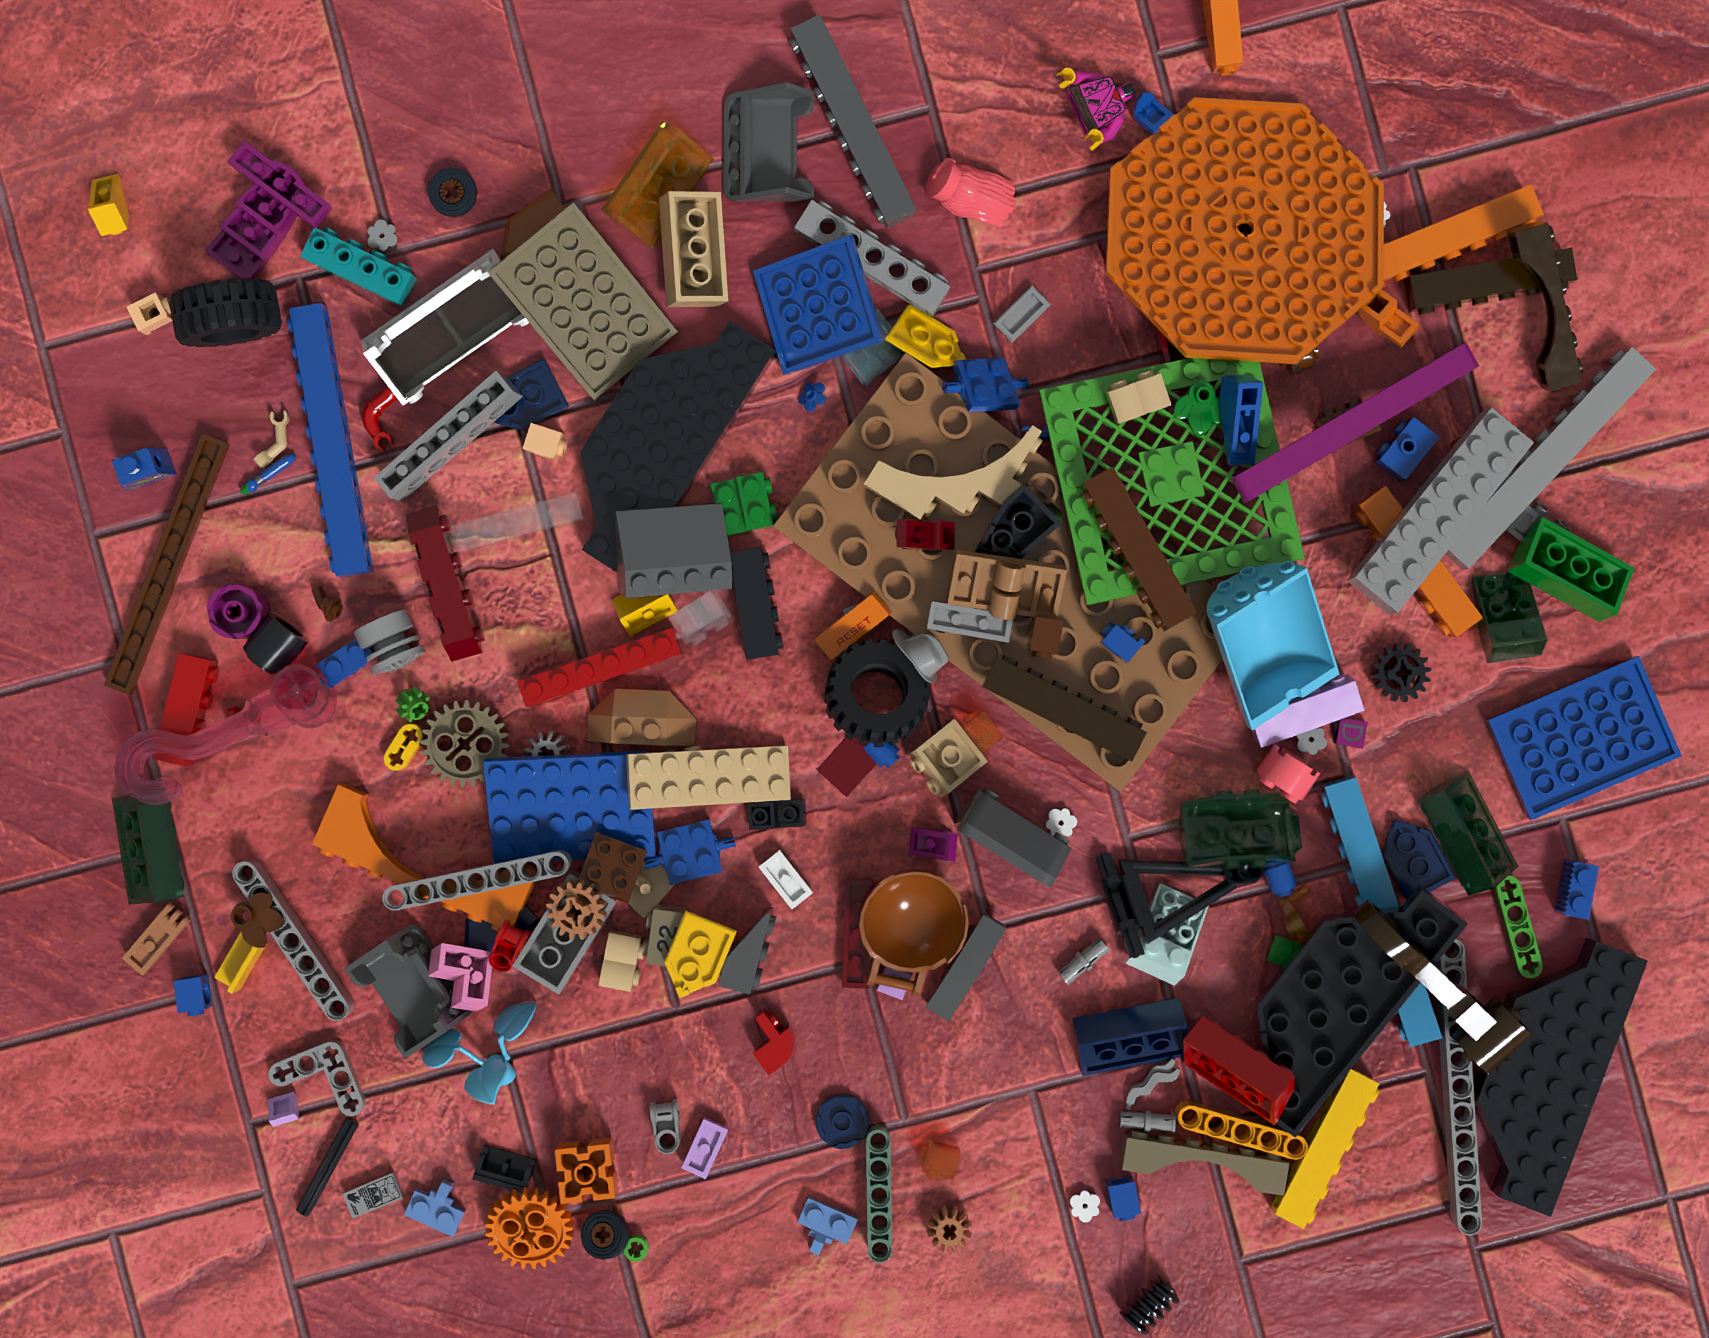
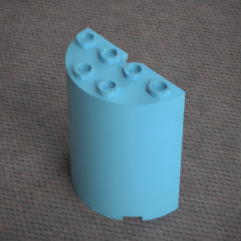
M1293 561L1270 563L1256 567L1247 566L1242 568L1238 574L1217 585V589L1213 592L1207 603V614L1243 721L1252 731L1290 707L1288 702L1295 697L1303 698L1339 675L1307 567L1294 564Z

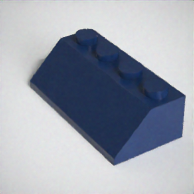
M1179 998L1165 999L1156 1003L1139 1004L1130 1008L1113 1009L1103 1013L1087 1014L1072 1018L1082 1076L1170 1060V1058L1184 1057L1183 1039L1188 1034L1187 1023Z

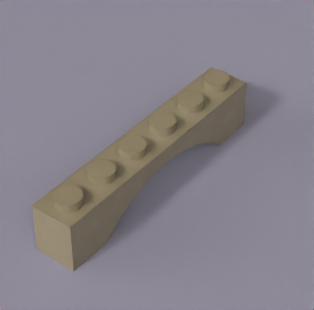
M1132 1130V1133L1124 1132L1119 1162L1122 1170L1151 1174L1161 1167L1176 1162L1191 1160L1207 1161L1222 1165L1238 1173L1257 1192L1282 1196L1285 1194L1289 1162L1284 1157L1266 1152V1155L1255 1153L1256 1150L1249 1147H1239V1150L1228 1149V1145L1213 1142L1212 1146L1202 1145V1141L1193 1138H1186L1185 1142L1177 1141L1174 1136L1159 1134L1158 1137L1148 1136V1132L1142 1130Z

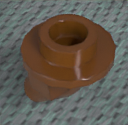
M321 586L314 587L312 593L318 608L324 614L325 620L332 622L334 619H338L343 611L341 598L335 596L327 599Z

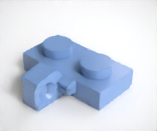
M444 1179L438 1191L431 1190L430 1194L417 1188L413 1193L404 1216L454 1237L466 1210L452 1204L454 1199L450 1198L449 1194L454 1182Z
M808 1196L797 1223L810 1228L808 1235L814 1238L809 1247V1252L819 1256L825 1242L831 1244L833 1239L847 1244L858 1217Z

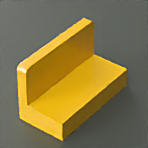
M669 594L625 598L623 595H619L612 599L619 620L630 637L678 612Z
M241 931L214 978L228 985L227 991L231 994L241 990L264 948H257L244 941Z

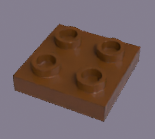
M596 832L576 885L583 879L586 887L592 883L595 884L593 891H602L603 895L628 903L647 851Z

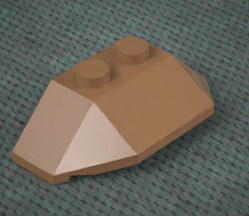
M615 688L588 714L587 741L616 744L695 746L696 718L670 691Z

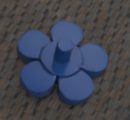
M808 382L803 387L806 393H801L798 398V402L804 405L805 410L812 412L815 410L816 404L822 405L826 400L825 395L822 394L825 390V385L821 382H817L815 385L812 382Z

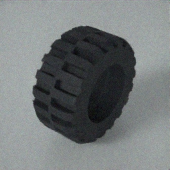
M231 278L198 283L194 286H187L182 290L175 291L169 300L175 338L180 344L189 347H217L256 341L276 334L282 326L276 288L268 280L260 278Z
M872 638L863 639L861 645H858L856 642L849 645L846 652L842 651L837 656L835 663H832L825 684L824 703L827 704L826 712L828 717L834 719L833 726L838 731L843 729L846 732L844 737L852 741L853 737L859 739V745L867 746L868 742L874 743V747H883L886 742L894 745L899 742L900 738L906 739L912 734L913 729L918 727L928 707L931 689L928 688L929 682L919 674L913 663L901 651L896 642L894 645L887 643V638H879L878 643H873ZM867 672H880L890 676L897 682L902 691V701L899 707L885 714H875L866 711L853 698L851 690L854 680Z

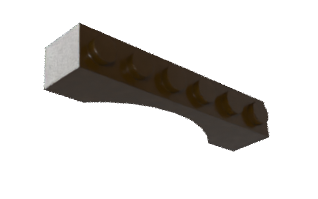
M1535 221L1507 230L1512 257L1523 264L1533 275L1541 289L1546 305V335L1542 350L1536 360L1541 388L1551 392L1581 383L1583 365L1581 360L1577 358L1575 351L1578 342L1575 333L1571 332L1569 321H1572V314L1564 300L1566 286L1564 281L1560 279L1558 272L1561 263L1558 254L1553 249L1554 231L1547 222Z

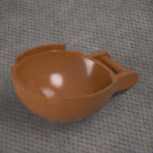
M911 869L889 875L873 887L862 906L859 924L862 944L872 957L866 976V985L880 984L911 991L912 995L919 996L927 970H934L946 962L949 964L963 947L969 925L966 905L954 886L937 874L925 870ZM880 963L897 971L916 972L914 981L878 973Z

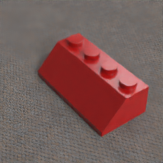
M1202 1017L1183 1039L1184 1065L1275 1125L1294 1090L1295 1076L1287 1067L1283 1065L1278 1066L1272 1062L1264 1052L1260 1050L1255 1051L1249 1047L1241 1037L1237 1035L1232 1036L1226 1032L1218 1022Z

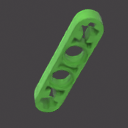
M1507 874L1500 875L1494 880L1493 890L1514 967L1521 976L1535 978L1541 973L1543 965L1521 884L1513 876ZM1505 880L1513 884L1509 892L1512 898L1517 897V901L1512 900L1504 903V900H1509L1508 893L1501 890V887L1505 885ZM1512 906H1518L1521 910V916L1515 921H1511L1507 916L1508 909ZM1519 932H1525L1528 936V942L1523 947H1518L1515 944L1514 939ZM1532 950V953H1526L1528 960L1535 964L1531 966V972L1523 969V965H1526V958L1522 954L1518 955V952Z

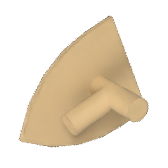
M655 861L643 862L628 902L644 919L651 909L653 910L674 886L669 885L667 872L662 865L646 869L645 864Z

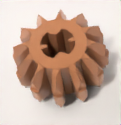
M943 1205V1214L934 1210L932 1216L935 1220H927V1226L932 1228L927 1231V1237L933 1238V1247L941 1244V1251L946 1252L947 1247L951 1246L952 1252L955 1253L957 1252V1243L964 1248L966 1247L964 1238L972 1237V1233L967 1230L972 1227V1222L965 1220L967 1217L965 1211L957 1215V1206L954 1205L951 1212H948L946 1205ZM949 1224V1227H951V1224L954 1225V1232L950 1233L948 1230V1233H945L944 1226Z

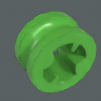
M640 1234L630 1236L628 1245L624 1249L625 1256L634 1262L643 1260L649 1250L648 1240ZM633 1242H638L637 1245L640 1243L643 1245L640 1254H635L636 1251L631 1252L630 1248Z

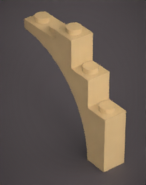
M1032 425L1022 440L1002 458L984 468L963 475L948 477L918 476L897 470L878 461L865 481L864 486L919 521L923 516L929 518L937 505L932 502L934 498L962 516L966 510L971 513L979 501V498L975 496L977 492L998 506H1001L1002 502L1022 485L1012 478L1014 475L1019 478L1028 465V463L1024 462L1025 457L1029 452L1034 454L1043 441L1038 438L1042 431Z

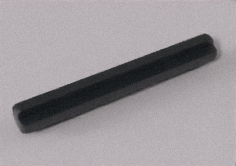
M347 1117L341 1124L296 1208L299 1214L306 1217L311 1214L359 1125L355 1119Z

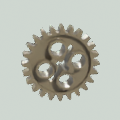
M469 700L465 701L464 707H460L458 701H454V709L452 710L446 704L443 705L445 713L442 715L440 712L435 711L434 714L437 720H427L431 729L422 730L424 734L428 735V739L421 740L420 743L427 745L428 749L422 751L421 755H429L430 757L424 764H434L435 767L431 774L440 771L442 774L439 781L442 782L446 777H449L450 786H453L456 780H460L461 788L465 787L466 781H470L472 787H475L477 778L485 783L484 759L508 757L505 753L501 752L502 749L509 747V744L502 742V739L509 736V734L500 733V729L505 723L496 724L495 720L499 715L495 714L490 717L488 715L490 711L489 706L481 711L480 702H477L473 708H470ZM469 717L472 719L474 726L470 732L465 733L459 729L458 723L461 718ZM479 727L484 728V731L470 742L471 749L469 751L465 748L452 760H446V757L461 744L459 741L460 737L467 739ZM443 735H447L453 740V746L448 751H444L438 746V740ZM487 737L491 740L492 748L489 752L484 753L478 750L477 741L479 738ZM465 755L471 759L472 765L469 770L463 771L457 767L456 762L459 756Z

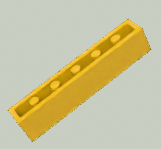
M1351 1068L1326 1099L1305 1139L1308 1145L1306 1155L1293 1162L1287 1175L1284 1196L1276 1195L1270 1207L1275 1215L1302 1229L1305 1228L1307 1223L1310 1224L1313 1221L1318 1201L1320 1199L1323 1200L1329 1190L1328 1182L1331 1176H1335L1338 1173L1342 1164L1340 1159L1344 1151H1349L1356 1128L1363 1125L1367 1116L1365 1111L1369 1103H1373L1379 1094V1083L1373 1078Z

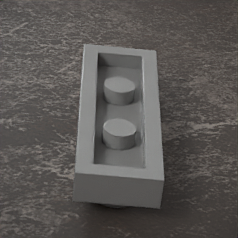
M931 601L927 629L1009 643L1013 619H998L990 615L986 610Z

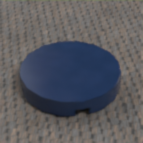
M835 1094L827 1098L819 1106L816 1114V1129L820 1138L837 1149H849L859 1144L866 1136L869 1128V1114L865 1105L857 1097L849 1094Z

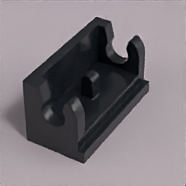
M484 1145L472 1179L512 1191L516 1189L519 1193H523L524 1187L529 1188L537 1159Z

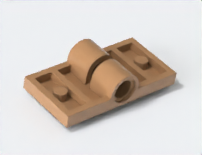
M956 550L947 604L988 610L990 615L1003 620L1014 619L1016 614L1057 620L1067 566Z

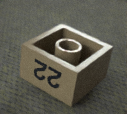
M658 903L653 910L651 909L648 912L646 929L651 930L650 936H647V940H644L642 956H647L646 964L666 967L664 963L683 915L685 911L690 912V908Z

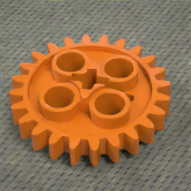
M524 1187L522 1194L513 1189L511 1197L504 1193L502 1201L495 1200L494 1207L489 1209L485 1223V1236L489 1237L488 1246H494L493 1253L498 1254L502 1252L501 1261L510 1258L511 1266H514L517 1261L521 1262L522 1269L526 1267L527 1263H530L531 1267L536 1269V1265L539 1262L545 1268L548 1259L556 1263L557 1255L563 1257L565 1249L570 1248L571 1240H573L574 1220H571L572 1212L565 1211L566 1204H557L559 1196L556 1195L550 1199L548 1198V1190L543 1195H539L538 1188L535 1187L533 1193H529L528 1189Z

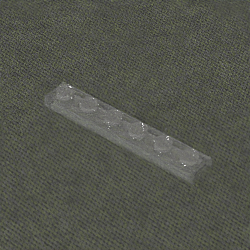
M574 492L453 525L451 530L447 531L448 540L453 552L461 553L583 520L584 516L578 493Z

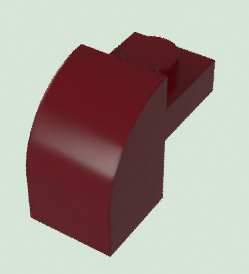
M897 519L895 531L896 547L907 550H955V522Z

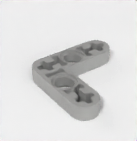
M329 1040L282 1059L269 1069V1079L276 1086H285L324 1070L343 1114L355 1116L366 1105L365 1095L346 1048L338 1040ZM329 1046L332 1050H338V1054L335 1055L337 1064L341 1061L344 1063V1065H339L333 1070L331 1066L336 1064L332 1056L327 1057L326 1052L329 1051ZM303 1056H310L314 1060L312 1070L302 1068L300 1061ZM294 1065L295 1071L288 1073L285 1076L286 1080L282 1076L278 1077L276 1075V1072L280 1070L279 1066L282 1070H285ZM342 1070L348 1073V1084L340 1085L337 1083L335 1076L338 1071ZM351 1086L354 1088V1090L349 1092L351 1098L359 1101L355 1106V1110L353 1106L348 1107L346 1104L350 1100L348 1093L346 1092L344 1095L341 1093V1091H345Z

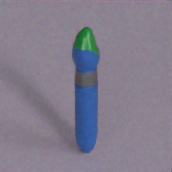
M288 454L254 478L246 481L240 489V493L249 494L254 492L259 485H262L290 466L295 461L296 455Z

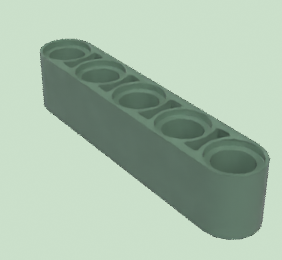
M875 1124L868 1129L866 1134L868 1255L874 1262L883 1263L889 1260L892 1255L891 1140L887 1127ZM881 1133L885 1136L886 1140L882 1144H874L871 1141L872 1135ZM877 1160L883 1161L886 1164V1168L883 1171L877 1172L872 1169V1163ZM875 1188H883L887 1194L885 1197L878 1199L872 1195V1191ZM876 1215H883L887 1221L884 1225L878 1226L872 1222V1219ZM882 1242L886 1244L887 1249L879 1253L874 1251L873 1245Z

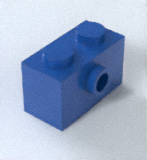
M1415 417L1407 421L1402 419L1393 430V433L1396 435L1390 442L1385 441L1376 451L1378 457L1374 463L1398 482L1408 478L1439 439L1438 435Z

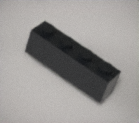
M761 547L730 552L732 576L746 660L780 655L779 649H784L781 633H776L775 622H779L777 606L771 605L770 596L775 595L773 580H767L766 569L771 568L768 552L763 553Z

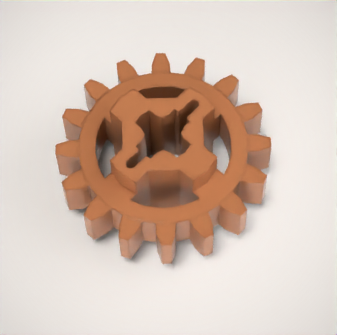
M570 879L567 882V887L561 883L557 887L558 891L554 890L550 894L553 900H550L546 907L552 909V911L547 914V918H554L555 921L551 927L559 926L561 928L559 935L562 936L565 932H568L569 939L573 940L576 934H578L579 938L583 940L587 933L593 936L597 931L596 928L600 929L604 924L601 919L607 916V912L601 909L606 906L607 901L599 900L602 891L595 893L593 891L595 884L592 883L586 887L584 880L581 879L575 885L574 880ZM565 895H567V898L565 899L566 904L560 906L562 898ZM594 913L592 921L587 924V915Z

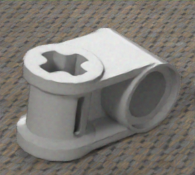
M678 1099L660 1104L650 1102V1117L654 1131L655 1146L663 1154L673 1153L677 1150L682 1137ZM665 1133L673 1135L675 1144L666 1146L662 1142L661 1136Z

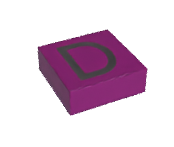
M1347 718L1338 720L1334 744L1363 749L1368 722Z

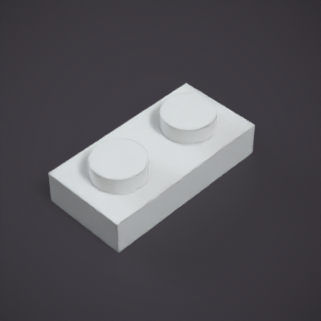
M781 850L759 865V869L791 909L795 908L813 893L812 889Z

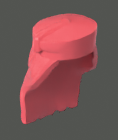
M945 158L932 170L925 185V194L928 197L938 200L953 215L988 223L1000 228L1004 225L1005 219L1009 217V213L1014 210L1015 186L1012 181L1001 175L980 170L970 165H956V161L951 158Z

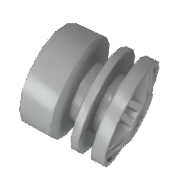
M404 609L388 614L354 631L353 634L360 649L372 647L375 649V652L365 659L366 662L371 663L380 660L378 664L370 668L372 675L390 673L413 663L417 657L426 652L423 645L410 648L411 645L420 640L419 636L405 637L404 635L414 626L407 610Z

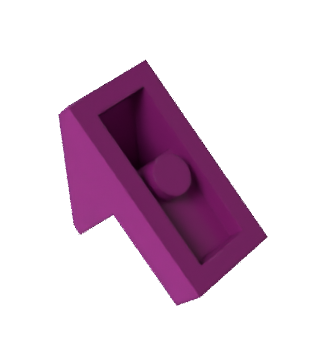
M911 827L909 854L944 861H955L958 834L947 830Z

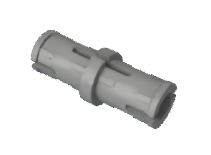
M1098 937L1081 953L1078 951L1075 954L1076 957L1057 972L1069 985L1086 970H1091L1093 968L1092 965L1110 950Z
M1122 1110L1120 1112V1128L1144 1129V1132H1150V1130L1175 1132V1114L1151 1113V1110H1145V1113Z

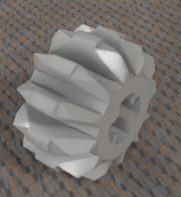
M554 731L548 732L547 739L543 732H538L539 741L535 738H530L529 742L534 748H525V752L531 753L532 756H542V752L546 751L543 748L546 747L548 750L552 749L554 755H565L563 750L569 749L570 744L560 745L564 740L563 735L558 736L554 741Z

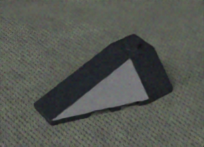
M1023 483L1002 502L974 552L1022 559L1062 524V512L1044 493Z

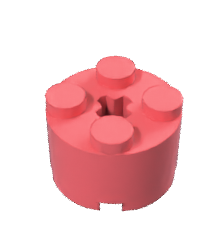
M1274 743L1256 771L1259 773L1257 777L1260 778L1259 781L1272 789L1275 785L1281 788L1280 792L1283 793L1282 795L1296 804L1298 800L1303 801L1321 773L1316 768L1313 770L1308 767L1309 763L1282 747L1279 751V745Z

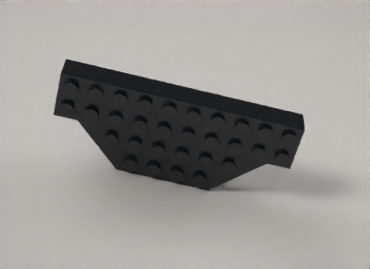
M729 321L717 341L713 344L644 358L637 362L580 451L596 528L582 551L617 572L615 511L680 506L776 357L777 353L774 348L732 321Z
M1420 884L1402 906L1380 908L1397 926L1395 928L1396 931L1407 941L1415 945L1434 964L1439 961L1468 925L1464 917ZM1353 912L1323 915L1256 999L1263 1052L1272 1062L1278 1066L1283 1065L1287 1067L1295 1076L1294 1090L1276 1123L1295 1138L1421 983L1410 972L1397 964L1368 935L1353 917Z
M1586 937L1577 963L1506 995L1504 1004L1508 1008H1516L1520 1011V1020L1533 1035L1490 1074L1479 1066L1473 1082L1475 1108L1500 1163L1491 1187V1191L1498 1197L1544 1215L1552 1216L1648 960Z

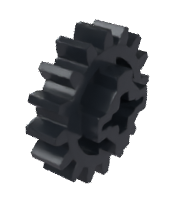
M1394 644L1393 651L1389 647L1383 648L1385 655L1376 654L1375 657L1379 660V663L1371 664V667L1376 669V673L1370 675V678L1377 679L1378 681L1373 686L1374 689L1382 688L1383 690L1380 695L1382 697L1391 694L1390 701L1396 702L1399 696L1401 702H1408V695L1412 699H1417V690L1421 692L1426 691V688L1422 685L1423 682H1431V679L1425 676L1426 672L1432 670L1430 667L1424 666L1428 658L1419 657L1420 649H1415L1411 652L1410 644H1405L1403 650L1400 644ZM1405 656L1411 658L1416 664V666H1412L1410 663H1408L1407 657ZM1391 659L1390 666L1387 670H1384L1386 663ZM1400 669L1406 672L1401 677L1396 676V671ZM1417 676L1416 682L1411 687L1410 682ZM1385 680H1390L1394 683L1397 691L1392 689Z

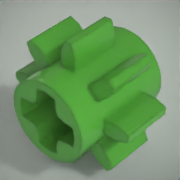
M416 686L413 689H405L395 700L399 705L396 712L402 718L405 717L409 722H412L413 719H422L427 714L428 709H430L425 703L430 698Z

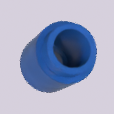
M868 742L867 746L863 748L880 768L883 765L889 768L900 758L896 754L900 749L895 744L890 745L889 742L884 743L883 747H874V743Z
M1284 855L1264 861L1263 865L1265 868L1263 872L1271 894H1278L1280 898L1294 893L1293 888L1297 886V882L1289 861H1285Z

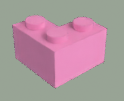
M441 943L431 950L428 976L454 981L451 1008L477 1012L488 1006L492 966L488 961L491 954L490 951Z

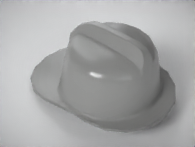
M894 629L892 632L893 639L901 651L909 658L919 674L927 682L935 683L937 680L936 672L949 661V656L939 640L930 634L924 633L911 637L902 630Z

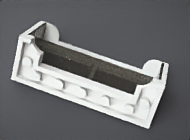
M491 249L361 340L363 354L402 405L408 402L412 404L423 396L424 385L512 324L522 327L529 323L488 274V271L501 261L494 249Z

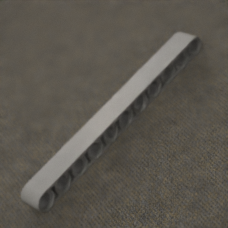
M1456 939L1453 942L1454 951L1447 956L1443 954L1435 965L1445 975L1449 970L1454 969L1456 977L1453 982L1467 989L1465 949L1462 942ZM1437 998L1438 1026L1442 1035V1039H1439L1450 1217L1452 1223L1459 1231L1465 1235L1472 1236L1477 1234L1482 1228L1472 1061L1464 1058L1463 1049L1453 1036L1449 1035L1450 1027L1458 1023L1449 1015L1441 1001ZM1460 1051L1461 1059L1457 1063H1451L1452 1054ZM1461 1078L1463 1081L1462 1087L1459 1090H1453V1082ZM1458 1106H1464L1463 1115L1456 1118L1454 1116L1455 1109ZM1461 1133H1466L1465 1142L1459 1145L1456 1144L1457 1136ZM1467 1160V1168L1464 1171H1458L1459 1163ZM1468 1187L1470 1189L1469 1195L1466 1198H1460V1191ZM1465 1215H1471L1470 1223L1464 1226L1461 1225L1462 1218Z

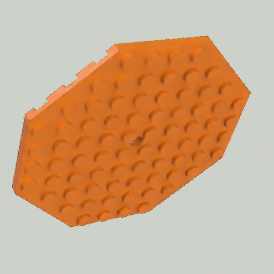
M1194 97L1178 114H1174L1163 123L1155 134L1144 139L1122 161H1118L1110 168L1105 275L1185 358L1297 364L1383 288L1384 184L1377 177L1374 178L1364 168V164L1350 150L1347 151L1337 141L1338 138L1323 123L1320 124L1310 114L1311 111L1302 103ZM1241 224H1247L1251 227L1252 233L1244 236L1237 227Z

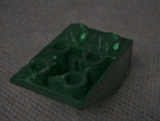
M1509 572L1472 577L1475 606L1483 617L1478 621L1487 663L1541 656L1548 639L1531 584Z

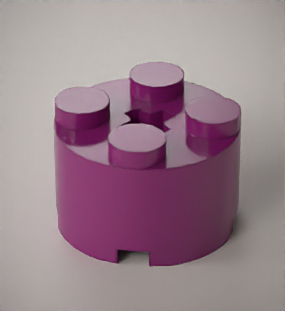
M239 584L227 585L217 589L211 595L207 604L209 623L212 629L219 635L231 639H249L271 611L270 604L259 590L251 586ZM236 607H241L240 611L242 612V614L240 617L237 616L238 612L235 611Z

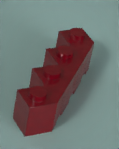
M438 505L406 514L411 544H415L418 555L417 564L422 580L426 582L430 594V597H428L434 619L437 618L442 631L440 638L451 662L483 653L481 642L485 641L484 633L480 625L476 626L471 616L470 605L474 604L470 589H465L460 580L459 568L462 567V561L459 553L453 552L449 544L447 531L451 530L448 516L442 515Z

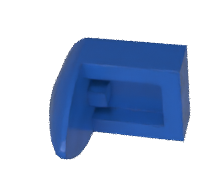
M1151 92L1141 93L1133 107V119L1151 135L1155 134L1159 127L1174 115L1155 99Z

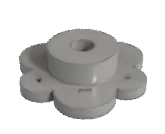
M377 220L374 227L368 228L367 232L370 235L368 245L370 247L386 251L388 246L392 247L397 244L398 238L394 234L396 228L391 224L388 225L386 221Z
M1315 728L1296 735L1299 740L1297 742L1298 750L1301 752L1308 751L1309 754L1315 755L1318 749H1324L1327 746V740L1323 737L1325 734L1322 728Z

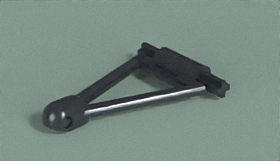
M1104 852L1100 856L1095 857L1103 879L1100 882V886L1116 934L1122 935L1129 958H1138L1140 955L1145 954L1137 931L1138 929L1142 930L1145 942L1148 945L1236 888L1258 882L1263 875L1261 863L1249 856L1233 859L1228 863L1118 859L1122 875H1118L1111 853ZM1138 873L1223 876L1224 880L1155 923Z

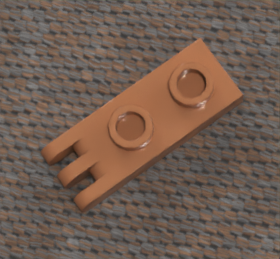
M171 902L165 906L122 957L126 963L142 976L152 968L191 921L186 916L180 923L177 922L183 914L180 909L170 916L169 913L175 907Z

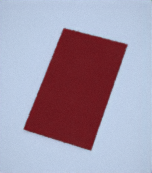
M854 737L852 741L845 738L817 769L821 775L846 797L876 766V763L863 750L864 746L859 745L860 740Z

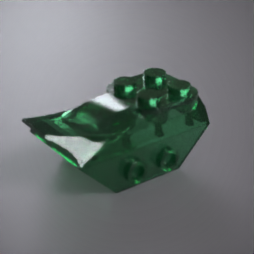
M1258 789L1245 790L1243 794H1233V791L1225 790L1216 792V795L1181 802L1179 814L1180 843L1182 856L1188 867L1223 865L1224 869H1238L1240 864H1251V868H1263L1268 866L1267 863L1296 862L1295 853L1302 848L1299 816L1291 811L1289 800L1284 796L1260 793Z

